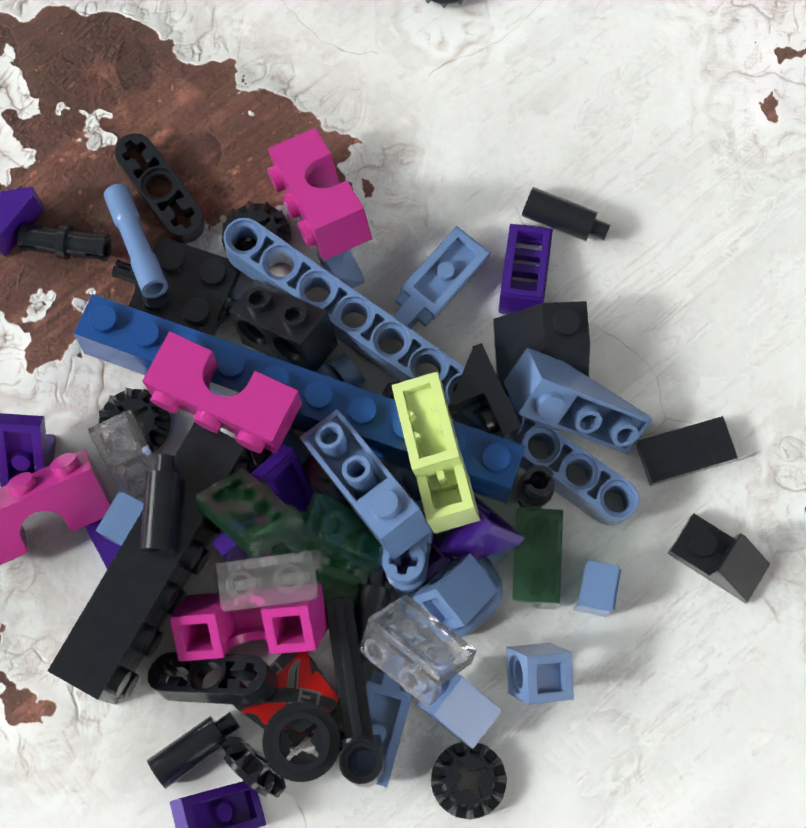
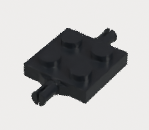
M159 236L152 252L158 259L167 281L168 289L163 295L156 298L144 297L131 264L119 259L116 260V266H113L112 277L135 284V292L128 305L129 307L215 337L218 327L227 319L228 315L231 316L229 310L238 301L235 299L234 289L241 271L234 267L228 258Z

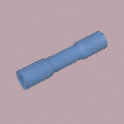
M124 184L111 185L105 190L104 199L131 258V267L142 295L146 298L159 297L167 291L168 284L158 259L151 251L142 229L140 216L131 193Z

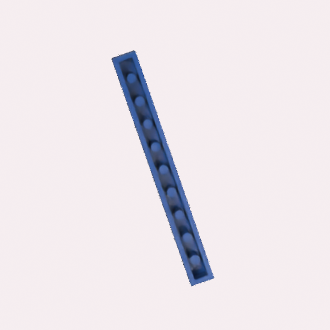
M95 294L91 295L73 333L84 354L146 375L170 331L213 352L219 366L210 382V391L224 397L236 395L245 389L253 373L257 371L299 391L302 406L291 428L306 433L338 409L378 459L412 470L396 402L391 398ZM452 420L473 492L507 504L526 446Z

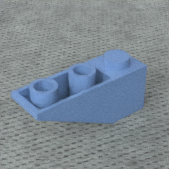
M528 347L504 381L517 414L626 454L630 452L652 422L651 416L569 364Z
M338 409L300 437L304 445L393 560L432 531L420 508Z

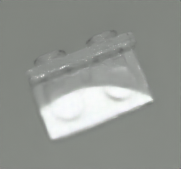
M310 550L216 563L221 609L223 611H234L317 599L318 589L315 571L323 570L321 551Z
M404 595L369 617L360 646L361 653L371 663L380 668L426 707L436 702L443 683L472 664L477 651L408 595Z

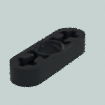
M132 133L122 137L115 147V157L128 180L172 239L180 243H190L197 240L205 229V220L199 205L149 138L139 133ZM135 149L139 153L142 152L144 160L149 167L144 173L137 161L133 158L130 159L128 152ZM156 179H167L172 183V189L166 196L156 198L148 193L149 185ZM176 203L185 217H191L192 226L189 228H185L182 224L178 225L175 213L171 209Z
M168 652L159 656L152 663L148 671V683L159 695L168 701L255 706L264 703L273 695L277 687V675L261 657L256 655L226 654L224 658L179 661L177 652ZM214 669H221V676L217 683L210 688H203L202 684L205 676ZM177 670L187 678V681L182 676H175ZM258 673L260 676L258 680H255ZM236 675L241 680L250 681L248 687L245 684H243L240 680L236 679Z

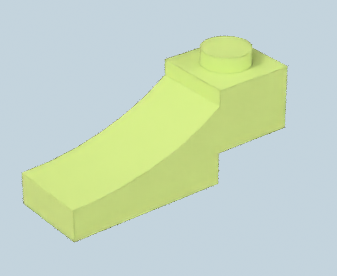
M438 372L392 385L411 468L416 476L426 520L435 534L481 521Z

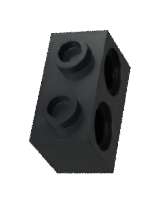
M256 279L229 310L242 344L268 356L314 372L318 371L338 345L327 311Z

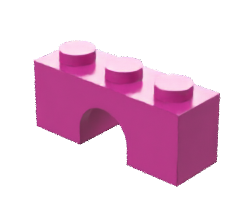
M316 128L268 148L273 166L267 168L268 175L277 193L282 190L285 191L282 199L291 219L293 220L297 217L301 219V221L297 222V225L307 247L315 245L325 261L373 239L363 205L348 181L339 183L332 155Z
M169 331L142 380L152 395L150 401L171 413H176L178 408L195 415L193 421L211 432L219 433L220 429L223 428L238 435L235 439L236 442L249 450L261 453L266 448L277 454L302 406L299 391L255 371L248 385L240 393L228 397L218 396L210 391L211 379L219 366L213 352Z
M86 449L76 454H63L53 460L50 466L34 473H21L13 477L6 486L0 488V565L28 553L26 533L22 523L33 513L39 511L57 513L65 520L71 533L104 517L112 504L111 498Z
M321 583L187 595L169 617L179 661L224 658L233 647L254 640H267L269 654L316 651L329 628Z

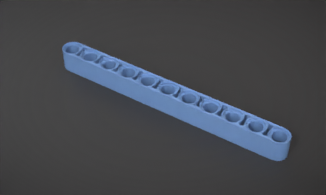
M239 218L233 220L227 226L224 232V244L228 259L234 267L253 280L261 281L327 311L336 338L397 381L404 382L419 377L415 371L419 364L430 363L438 369L449 408L453 397L452 393L456 390L465 368L462 364L258 222L250 218ZM241 238H251L257 242L255 247L248 251H240L234 247V244ZM279 262L287 263L293 268L292 272L283 277L273 275L270 269ZM315 287L323 288L329 293V297L322 302L310 301L305 295L310 289ZM353 312L361 314L366 322L361 327L350 328L342 322V318L346 314ZM385 338H394L401 343L403 348L398 353L387 354L379 348L378 343ZM507 396L521 426L516 437L509 440L526 446L520 466L522 469L527 471L536 465L548 467L554 474L551 478L555 480L554 491L602 524H619L636 511L639 495L635 486L630 481L551 426L517 414L512 400ZM480 403L450 415L451 419L456 422L484 431L477 414V409L481 408ZM532 440L544 442L549 448V457L546 459L533 457L528 450V442ZM566 467H580L586 474V484L583 486L572 484L567 479ZM606 492H615L622 497L624 509L621 513L610 511L604 503Z

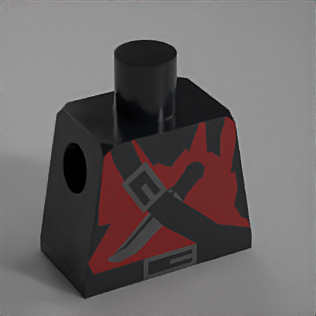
M307 651L282 653L270 665L277 675V687L267 701L255 706L233 705L263 729H265L270 718L279 709L292 703H312L325 709L331 716L340 708L338 696ZM313 724L310 729L307 728L303 733H299L296 730L292 731L286 727L284 731L290 735L289 738L294 743L291 749L297 751L308 739L311 740L317 725ZM339 728L340 738L344 740V732Z

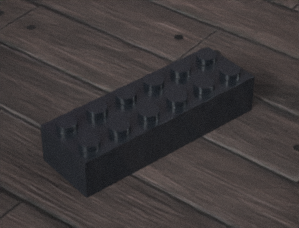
M194 422L175 454L174 472L182 475L175 553H150L139 550L142 510L47 672L103 702L116 705L120 698L126 700L139 679V674L135 673L141 660L144 655L150 658L154 654L163 638V633L159 629L167 615H172L186 598L187 592L183 588L191 574L197 576L204 568L210 556V551L206 548L215 533L218 535L222 533L230 523L233 511L229 508L237 494L239 493L243 496L248 491L245 484L252 482L251 473L255 464L247 448L236 442L235 438L221 431L214 433Z

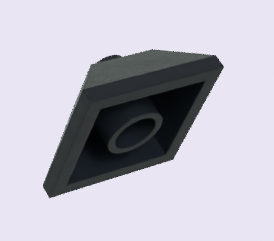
M587 301L540 303L493 319L496 375L506 396L509 398L510 396L504 381L527 347L564 361L589 377L590 335Z

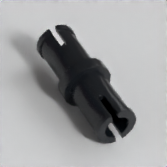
M22 223L18 231L17 243L20 245L19 250L55 254L58 259L69 260L73 256L106 262L110 257L112 247L109 233L77 231L71 225L61 224L59 228Z
M544 465L533 466L520 477L517 484V497L519 498L518 504L523 510L527 512L538 511L551 500L554 493L555 480L551 479L554 474L548 467Z

